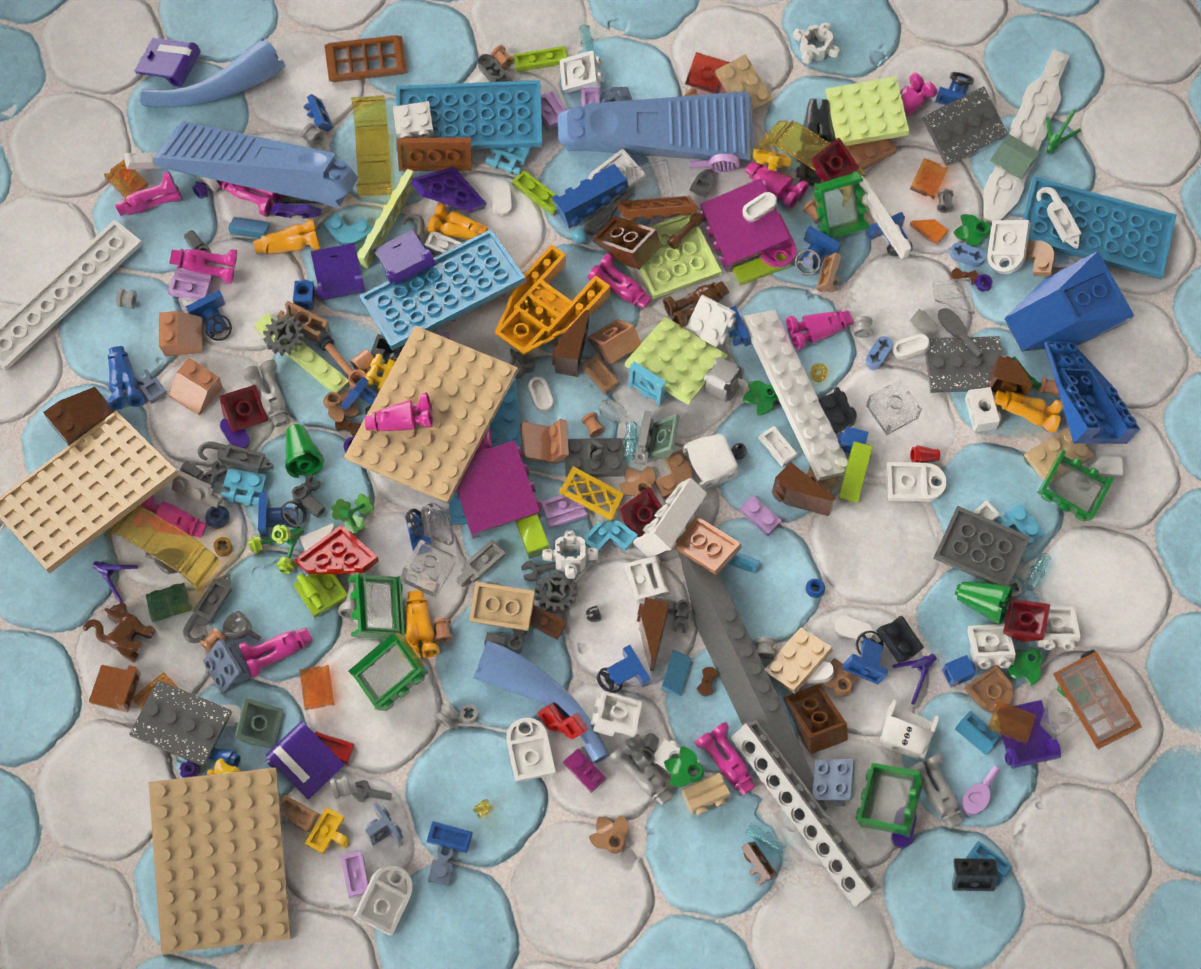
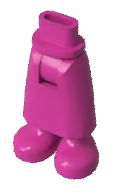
M916 72L912 73L909 77L911 86H904L900 90L906 117L925 104L924 100L931 99L938 93L933 83L927 81L924 84L923 78Z
M753 161L744 170L753 181L761 178L767 191L773 193L777 200L781 199L788 209H793L797 201H801L809 187L806 181H801L797 186L792 185L793 178L778 171L768 170V166L760 163L756 164Z
M841 310L806 315L802 317V322H798L797 318L792 315L786 318L788 334L790 336L793 335L791 340L797 350L803 349L808 341L814 344L853 324L850 312H842Z
M422 393L419 403L413 405L412 400L378 410L377 413L372 412V415L364 417L366 430L374 429L375 432L413 430L416 428V425H423L426 428L433 427V416L431 414L433 411L429 394Z
M154 495L141 504L142 510L137 511L133 521V525L136 527L149 524L152 525V530L178 536H189L191 538L193 536L202 538L207 526L206 523L200 522L199 518H195L193 515L170 503L162 501L160 505L157 504ZM145 511L156 513L154 517Z

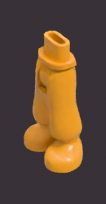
M440 202L437 204L435 215L431 217L428 224V232L430 233L441 232L445 236L470 240L488 231L487 226L467 218L456 211L448 213L446 204Z
M313 218L307 220L305 224H295L284 230L261 236V239L253 241L256 254L265 253L267 255L300 251L306 245H310L313 250L321 249Z
M998 390L996 392L994 403L1000 405L1001 409H1006L1010 413L1021 416L1034 425L1043 426L1052 433L1057 430L1061 419L1058 415L1062 409L1059 400L1054 401L1050 406H1046V402L1042 399L1009 391L1004 393Z
M424 591L408 592V600H406L405 639L419 659L421 658L420 641L422 642L423 658L437 656L440 653V648L437 644L433 643L435 635L430 620L427 599L424 598Z

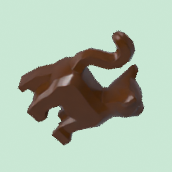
M123 602L113 605L110 609H104L108 613L107 617L109 619L119 622L108 635L104 634V627L99 620L91 619L85 622L83 625L84 631L95 627L96 638L100 642L108 644L132 663L139 656L135 651H138L143 646L139 641L133 642V638L136 635L151 639L156 633L154 627L150 625L147 627L143 626L136 616L128 613L127 605Z

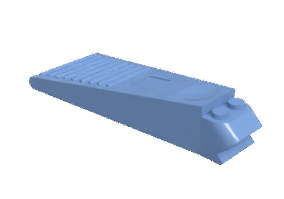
M744 91L585 104V106L573 107L559 113L558 137L561 145L567 147V151L617 153L624 149L627 154L710 160L712 156L718 154H732L739 157V163H751L754 149L752 100L749 92Z
M185 121L176 127L153 160L156 167L319 202L337 208L340 207L358 179V176L347 163L342 160H335L336 153Z

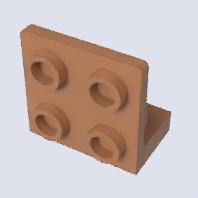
M559 419L552 426L529 422L521 424L524 458L558 464L569 455L566 420Z

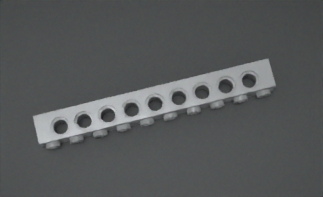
M753 720L744 724L730 737L735 747L741 751L747 763L758 774L760 781L769 789L771 796L780 804L784 814L790 818L796 830L807 841L809 848L815 852L823 867L832 875L834 882L843 890L847 900L854 907L865 902L881 888L759 722Z

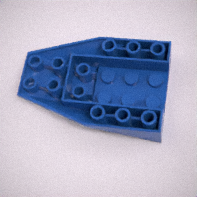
M1099 251L1044 279L1004 320L1021 351L1045 349L1044 343L1046 341L1073 342L1075 345H1081L1128 323L1134 317V314Z
M1046 341L1044 343L1073 443L1127 444L1140 428L1136 423V419L1127 409V405L1118 395L1116 388L1113 387L1073 342Z

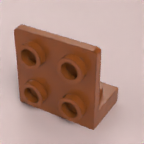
M101 665L89 699L90 704L129 712L141 676L137 667L129 665L128 669L124 670Z

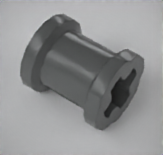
M941 189L937 192V197L939 198L937 210L939 212L949 213L953 211L952 197L954 192L952 190Z

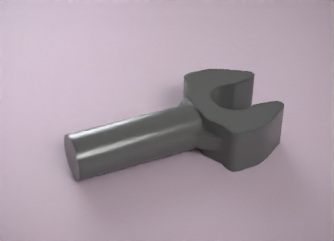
M529 560L521 566V570L531 569L533 571L523 576L524 580L530 582L536 581L539 573L557 570L556 562L537 566L532 560Z
M367 780L355 782L356 787L365 789L361 794L352 793L357 801L364 802L368 797L391 801L392 793L371 789Z

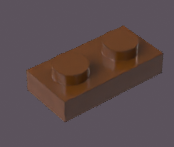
M533 604L530 626L558 640L567 622Z

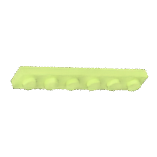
M407 169L405 174L401 176L397 188L392 192L389 202L384 206L381 216L376 220L373 230L368 234L365 244L359 250L357 257L362 267L369 269L376 256L373 249L383 244L414 189L411 182L413 178H416L414 171Z
M268 313L254 324L255 329L264 337L266 336L263 334V331H268L265 325H271L270 319H274ZM302 342L303 346H297V352L291 350V355L285 352L288 357L329 391L339 394L349 385V380L305 343Z

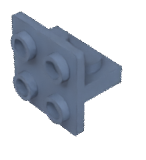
M223 639L217 641L203 660L205 668L209 671L215 685L222 694L226 693L231 685L246 681L251 677L232 643L226 644Z
M853 759L815 761L812 795L816 801H830L835 806H845V800H852L855 761Z
M376 802L373 805L380 820L375 819L367 825L368 828L365 829L368 840L374 846L388 835H391L399 847L402 846L401 839L403 835L400 827L396 822L391 823L392 820L384 805L380 807Z

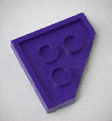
M454 166L413 178L411 182L412 186L422 197L470 213L485 209L487 205Z

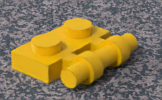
M377 354L375 359L372 360L370 372H367L365 377L369 380L367 383L368 387L371 388L373 384L378 386L377 393H379L396 362L389 359L387 365L384 364L381 354ZM378 371L383 373L382 378L377 376Z

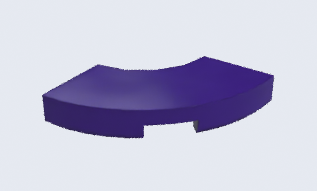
M280 202L271 206L269 213L285 218L298 215L302 216V219L320 216L322 209L307 203L289 205Z

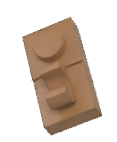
M836 252L824 258L816 287L820 292L827 289L830 292L838 290L833 284L840 282V279L835 277L840 268L841 255Z

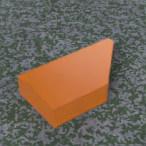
M935 219L912 220L910 223L911 227L936 245L949 231Z

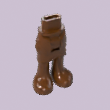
M723 281L717 284L713 282L712 284L698 287L696 291L677 301L668 296L663 299V305L668 316H672V321L680 325V328H683L691 318L701 295L719 303L723 300V296L729 294V290ZM690 304H693V305H694V306H692L691 308H689V309H687V310H685V311H680V310H682L683 308L687 307V306L690 305Z

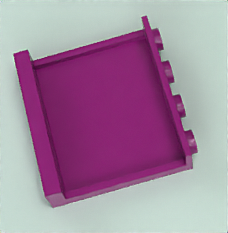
M761 178L700 204L701 211L699 213L704 217L703 222L706 221L708 224L706 227L710 237H714L713 245L717 252H721L722 257H720L723 267H728L729 272H732L731 266L783 245L784 249L791 247L790 237L776 208L755 222H749L743 216V207L747 203L768 192Z
M515 440L475 453L456 489L473 539L480 537L482 532L534 515L540 517L542 506L539 498L535 499L533 494L536 492L534 483L528 480L529 469L526 463H522L521 457H523V452L520 446H516Z

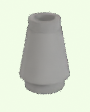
M918 309L910 319L914 326L931 335L939 327L925 310Z

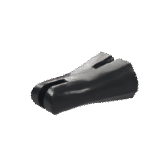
M810 98L800 134V142L805 146L827 147L836 140L829 100L822 99L820 109H817V99Z

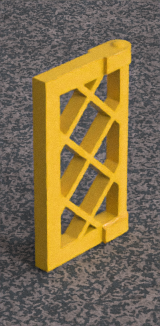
M574 466L559 490V494L572 499L610 521L613 519L624 493ZM575 475L584 481L575 482L573 477ZM586 484L589 492L580 494L577 486ZM590 484L600 488L601 490L592 491ZM569 487H573L576 492V495L569 492L567 489ZM603 493L606 502L597 503L594 495ZM607 493L615 496V500L610 501ZM591 496L593 504L582 499V497ZM608 505L609 512L599 507Z

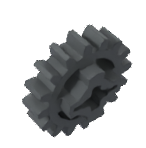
M285 314L284 318L277 315L276 321L270 319L272 324L265 325L268 331H263V334L266 336L263 340L267 344V348L269 350L272 349L274 354L279 351L281 356L285 352L291 355V350L297 352V346H303L300 340L305 339L304 334H302L305 330L301 327V322L299 320L296 321L294 316L289 319L287 314Z
M559 570L556 571V574H552L549 571V576L547 577L544 574L541 575L542 581L537 580L538 587H535V592L537 593L535 599L536 601L540 600L539 606L543 607L545 605V611L547 612L550 608L553 609V614H556L557 609L564 613V607L571 609L570 602L575 603V596H578V591L575 590L577 583H572L573 579H568L565 576V572L560 575ZM544 587H546V590H547V592L545 593V595H543V589H544ZM569 588L570 593L567 597L565 592Z

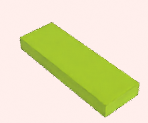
M565 46L513 54L517 73L560 65V60L568 58Z
M523 170L512 181L514 187L550 215L554 216L557 213L552 197L556 194L528 172Z
M783 254L776 256L779 261L787 259ZM760 257L733 267L732 271L741 286L790 268L791 263L785 268L772 267L766 264Z
M853 442L839 498L858 503L873 446Z

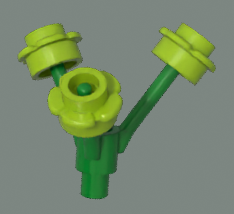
M276 525L271 534L272 538L260 541L259 536L253 537L251 535V540H248L250 551H255V554H258L257 552L263 551L262 545L275 541L277 544H284L286 542L290 545L287 557H281L276 566L279 568V572L290 574V572L295 571V561L291 559L293 549L300 535L304 533V529L299 526L296 529L290 530L285 525Z

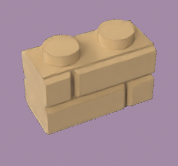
M720 773L687 786L681 791L690 814H697V816L707 813L709 811L708 808L714 805L718 808L727 804V800L730 797L728 788Z

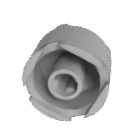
M717 357L712 370L707 371L704 376V381L706 382L704 391L724 402L730 401L740 387L738 380L739 378L743 379L744 368L726 359Z

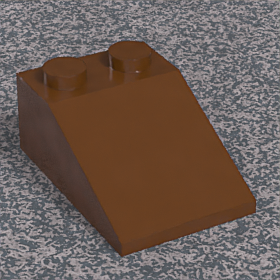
M614 216L592 239L595 244L612 254L624 265L640 270L662 247L656 229L618 216Z
M586 309L559 338L558 345H554L552 365L555 366V373L574 377L578 376L589 329L590 310Z
M92 387L56 402L43 413L48 423L69 446L115 412V410L110 409L107 400L96 387Z
M792 462L775 477L771 492L779 502L825 516L831 514L836 498Z
M645 597L644 604L640 603L637 622H640L639 630L649 670L654 671L669 602Z
M820 684L783 697L801 740L810 754L848 740L847 723Z

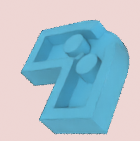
M339 214L323 223V227L338 244L355 243V245H358L366 240L368 234L373 230L364 217L350 226L344 222Z
M600 521L583 539L587 547L596 548L599 553L609 541L613 542L623 551H626L638 535L620 521Z

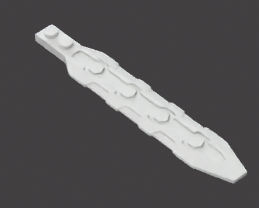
M1054 49L1042 76L1027 87L1017 117L1014 118L1010 127L1009 135L1037 151L1048 132L1046 117H1049L1051 121L1061 101L1058 82L1070 56ZM1034 163L1022 179L1017 178L998 165L995 166L984 188L983 220L990 223L992 221H1001L1018 204L1025 187L1024 183Z

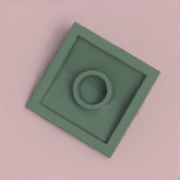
M1009 135L1002 141L990 161L1017 178L1022 179L1039 157L1040 152Z
M676 414L654 422L650 434V445L647 450L649 453L648 459H668L674 451L680 415Z
M244 698L235 738L249 745L272 749L276 744L283 709Z

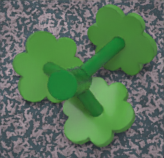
M364 494L358 495V499L355 500L357 507L353 509L350 508L351 503L345 502L343 499H338L336 505L331 506L333 511L332 518L345 521L344 524L346 526L344 528L352 534H357L358 531L365 528L364 518L353 515V513L358 511L368 516L370 512L374 511L371 498L366 497Z

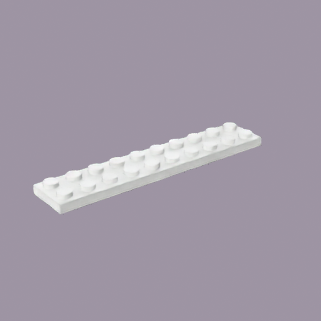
M116 220L110 223L0 324V366L4 370L9 369L142 245L141 240Z
M776 310L744 315L742 321L750 335V340L817 481L845 475L848 459L843 449L840 448L841 445L838 443V438L818 401V397Z

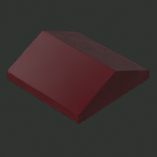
M840 137L811 158L817 175L824 182L850 175L859 169V166Z
M256 384L219 396L223 417L232 433L269 421L262 406Z
M647 487L618 508L625 525L635 532L638 537H641L645 534L643 531L644 527L657 518L655 514L663 506L652 489Z
M1010 598L1003 634L1022 642L1044 640L1050 604Z

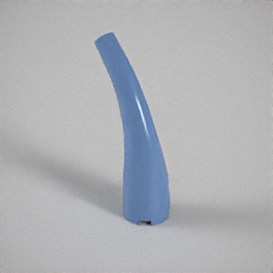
M262 38L227 67L203 82L174 90L142 89L140 94L141 105L178 107L220 100L260 85L275 76L286 66L283 59L278 61L279 57L276 54V49L269 41Z
M487 640L473 679L527 697L546 706L554 703L564 719L578 713L589 728L580 737L585 743L584 748L592 762L598 763L610 755L599 733L593 731L594 725L590 724V718L568 691L528 659L502 645Z

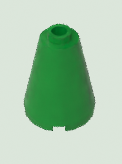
M290 425L286 429L285 468L287 473L294 478H299V475L307 477L310 474H317L323 468V455L303 425Z
M966 581L958 584L955 590L958 601L998 624L1003 622L1008 609L1006 608L1013 593V587L1008 585Z

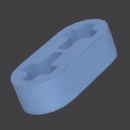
M955 243L950 250V257L954 261L972 267H980L984 263L986 256L983 250L963 243ZM957 250H961L960 255L956 254Z
M881 336L876 340L866 357L865 362L868 368L876 370L882 366L893 345L890 338ZM885 343L886 347L881 351L880 346ZM877 355V361H875V363L871 362V360L874 359Z

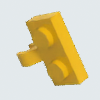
M753 149L754 160L760 164H767L768 162V170L776 171V167H790L791 158L789 155Z
M326 807L307 838L305 845L323 855L332 841L346 848L350 840L343 834L338 833L345 817Z

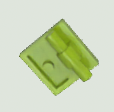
M302 573L297 577L299 581L293 584L314 619L347 598L346 591L334 574L305 576Z

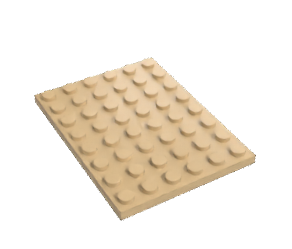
M415 326L366 416L372 415V412L377 413L378 410L412 400L413 405L419 403L420 395L428 393L433 411L431 413L433 416V427L426 428L423 425H416V428L413 430L375 432L374 429L366 430L364 419L344 459L449 504L518 373V367Z
M115 411L0 497V519L50 574L175 479L179 474L155 448Z
M277 768L149 782L161 954L291 939Z

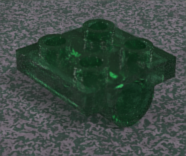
M185 582L173 584L168 588L154 590L146 594L152 622L193 610Z

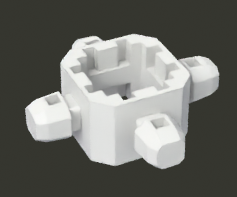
M824 22L821 26L811 25L806 33L801 29L794 31L793 38L799 42L801 41L802 62L809 64L812 60L822 61L827 53L832 57L839 55L840 48L832 45L833 35L830 32L831 25ZM816 37L820 42L825 41V45L822 48L818 47L816 49V46L808 45V41Z
M566 531L564 537H559L555 541V550H552V548L543 550V560H556V569L560 572H565V576L568 579H574L577 572L585 569L586 559H589V561L598 559V549H585V540L581 537H576L574 531ZM563 550H567V552L577 550L580 556H577L575 559L574 557L564 559V556H561L560 553H563Z

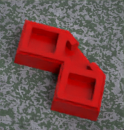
M554 703L547 705L537 712L549 730L564 733L570 739L580 736L589 729L578 713L564 719Z

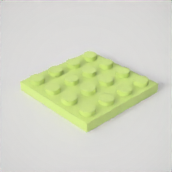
M896 76L825 89L826 97L830 103L835 139L840 137L845 146L909 135V128Z
M680 215L650 226V228L656 229L662 247L640 268L639 272L653 300L721 275L722 271L699 226H695L682 239L681 245L676 249H672L667 244L673 234L676 235L689 222L691 215Z
M664 317L626 360L625 366L630 369L634 361L666 381V392L689 405L706 385L704 376L707 371L712 370L716 358L720 357L727 360L728 354L700 339V337L687 329L680 328V325L669 318Z

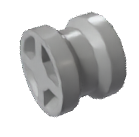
M310 123L302 130L301 137L304 140H308L311 146H316L322 141L324 132L317 130L316 125Z
M120 288L116 297L117 307L127 306L129 309H134L137 300L136 291H126Z
M859 316L854 319L853 322L856 327L854 335L856 337L866 338L873 334L871 328L872 318Z
M770 637L755 639L756 651L761 659L775 657V651L773 650L775 639Z
M443 703L441 711L436 713L434 718L441 725L450 729L453 725V720L457 719L460 714L450 705Z
M342 775L339 779H330L335 799L339 798L340 795H351L347 775Z

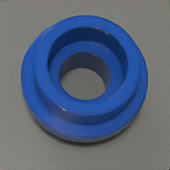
M811 579L806 584V593L812 598H819L825 592V584L820 579ZM815 586V587H817L819 590H818V591H813V590H812V587Z

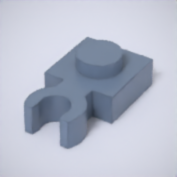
M611 87L610 90L602 89L599 93V96H605L602 102L632 100L628 87Z
M145 369V378H140L138 375H135L137 382L142 385L140 387L141 391L148 401L153 404L167 395V391L156 377L151 380L150 372Z
M440 846L437 850L439 861L432 860L428 882L449 886L453 864L448 863V861L453 858L454 852L450 848L449 854L444 856L442 855L443 848Z

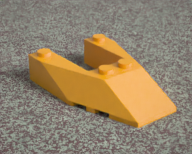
M552 244L523 274L526 282L514 288L495 330V335L523 355L565 333L586 309L590 310V316L610 297V285L596 275L573 301L551 287L549 283L566 266V254Z

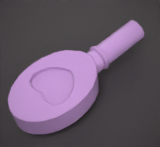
M718 154L712 156L710 160L689 161L690 168L710 167L715 172H730L739 168L740 159L732 154Z
M993 766L981 784L971 786L964 794L961 806L966 815L974 816L981 813L989 803V787H991V784L1000 772V769L996 766Z

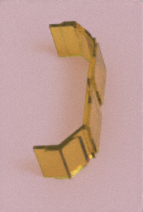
M385 96L352 97L358 197L392 195Z
M785 120L776 122L759 143L760 150H766L768 146H777L815 170L811 158L831 143L823 140L798 122L793 120L788 122ZM859 166L856 172L865 178L866 175ZM850 185L839 188L843 195V207L852 197Z
M140 505L105 531L109 538L113 534H117L175 569L194 585L197 592L201 590L220 564L219 558L202 545L201 542Z

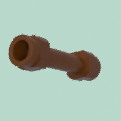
M699 212L692 214L689 222L667 241L669 247L672 249L679 247L682 239L695 226L698 227L704 220L702 214Z

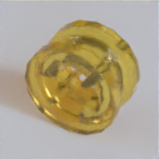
M822 363L814 364L811 367L810 378L815 382L824 381L828 372L827 367ZM818 370H821L820 376L816 375Z
M488 799L481 801L473 808L474 813H478L477 817L479 819L488 815L494 808L488 804Z

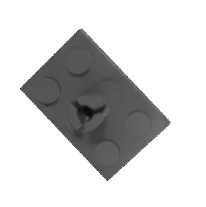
M623 438L568 439L569 455L565 458V477L568 476L573 466L592 477L624 476Z

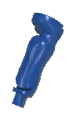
M123 346L109 348V389L113 393L108 399L109 408L119 410L125 407L126 400L123 390L127 391V401L130 406L138 407L145 403V396L137 390L138 382L133 373L128 353L125 352Z

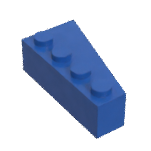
M615 164L596 173L593 176L594 179L581 181L579 187L566 189V194L560 197L558 195L552 197L557 214L569 229L579 225L584 218L593 215L597 209L609 204L614 197L622 195L629 188L627 179Z

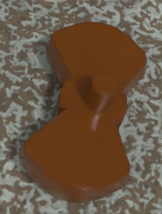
M956 267L952 270L950 277L954 283L964 281L974 285L975 279L978 278V273L976 270L969 273L966 271L962 272Z
M345 417L342 422L335 421L336 431H349L353 437H355L361 426V423H353Z
M706 667L702 670L703 678L701 684L696 688L702 696L713 694L712 680L718 677V672L715 668Z

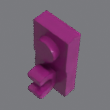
M579 748L563 761V764L590 793L606 780V777Z

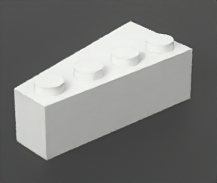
M692 478L681 482L665 501L667 504L656 512L655 516L657 518L644 527L643 531L645 534L637 537L633 544L648 558L666 550H672L677 544L676 539L685 532L686 524L695 517L694 512L703 505V499L707 493Z

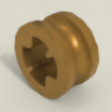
M226 537L216 539L213 545L216 554L220 557L230 555L233 549L231 541ZM226 543L227 549L223 550L222 548L221 551L219 545Z

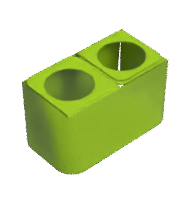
M538 515L516 521L517 529L529 559L543 555V550L550 549L547 546L549 543Z

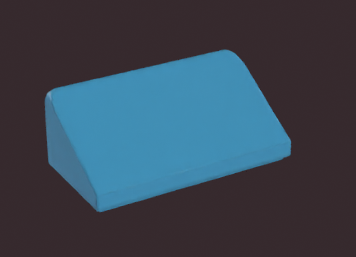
M233 217L228 229L230 234L261 239V236L268 234L270 223Z
M737 553L727 564L755 574L760 561Z
M676 650L672 651L662 683V691L681 696L692 658Z
M971 711L966 714L955 728L958 733L985 755L1002 738Z
M980 841L975 844L966 856L969 859H995L998 871L996 886L1000 885L1013 867Z

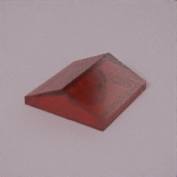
M696 52L685 85L713 94L720 93L722 84L715 71L730 62Z

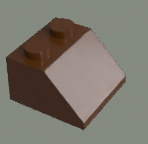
M998 356L991 369L987 387H991L994 393L999 390L1004 393L1009 391L1027 395L1032 387V381L1017 360H1013L1009 356Z

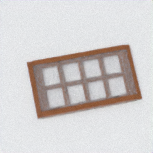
M402 35L324 44L329 82H343L407 73Z
M1097 652L1053 673L1097 750L1142 728Z

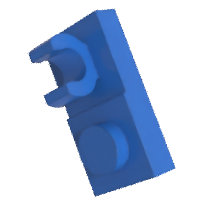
M310 94L307 97L309 103L304 105V109L307 111L311 109V111L306 115L310 118H315L314 123L319 129L322 128L329 132L333 129V125L322 99Z
M736 306L729 308L736 312L734 315L736 320L733 324L736 330L729 332L730 338L733 336L738 337L736 340H733V345L738 346L741 342H743L745 347L751 345L750 335Z

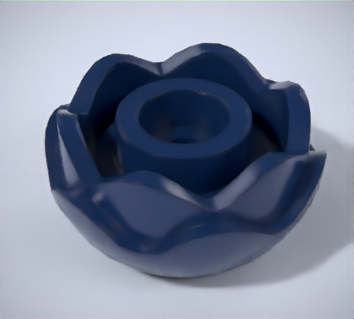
M221 505L217 508L210 507L205 514L207 525L215 529L224 527L230 520L229 511Z

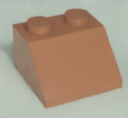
M181 311L159 313V348L165 357L203 353L202 317Z
M616 319L587 337L601 358L610 364L618 363L622 357L632 354L641 344L635 327L620 319Z
M188 358L177 371L168 396L197 415H200L223 386L219 376Z

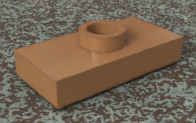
M596 355L581 366L582 371L604 395L620 385V381Z
M285 794L280 801L281 817L310 833L320 814Z

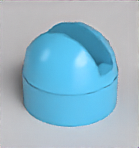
M580 228L571 233L575 243L583 244L586 242L587 234L585 229Z

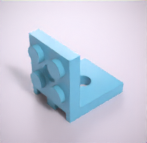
M634 361L629 369L628 387L630 389L632 387L636 388L641 392V396L646 399L650 397L660 407L669 395L665 391L666 381Z

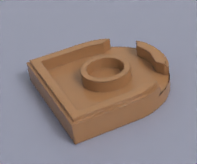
M998 665L989 669L964 688L981 709L991 713H995L997 709L1007 708L1013 699V685Z

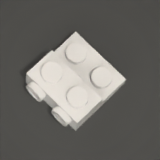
M594 51L560 60L562 88L565 94L580 90L581 88H601V82H604L602 72H599V67H602V61L599 56H596Z
M429 101L393 107L397 138H429L434 136Z
M701 295L685 329L698 335L700 339L718 347L720 344L723 345L728 336L726 332L728 328L733 326L736 320L734 317L736 312Z
M1050 607L1044 640L1037 641L1038 647H1043L1045 650L1063 647L1068 651L1078 648L1081 636L1075 608Z
M1005 624L968 626L967 632L971 645L970 654L975 667L979 666L981 669H988L990 666L999 665L1001 668H1008L1010 665H1014L1016 654L1012 638L1003 634Z
M603 691L601 698H596L594 709L597 710V713H593L590 723L594 725L593 731L613 736L616 731L635 737L642 701Z

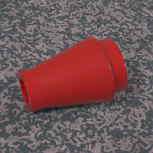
M917 445L911 448L910 459L915 463L939 461L940 450Z

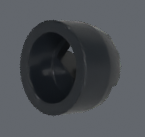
M736 443L731 449L737 460H741L746 456L747 449L742 443ZM738 448H741V450H740L739 453L737 454V453H736L737 449H738Z
M598 606L588 608L586 611V615H589L587 620L590 622L601 621Z

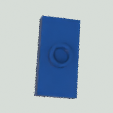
M432 821L427 843L467 853L473 832Z

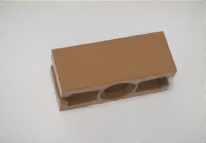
M290 301L286 302L285 308L288 316L292 314L296 321H307V323L301 326L305 330L302 334L306 338L316 343L322 338L321 332H316L313 330V327L324 330L326 334L329 332L330 328L327 320ZM281 310L278 315L284 318L285 312Z

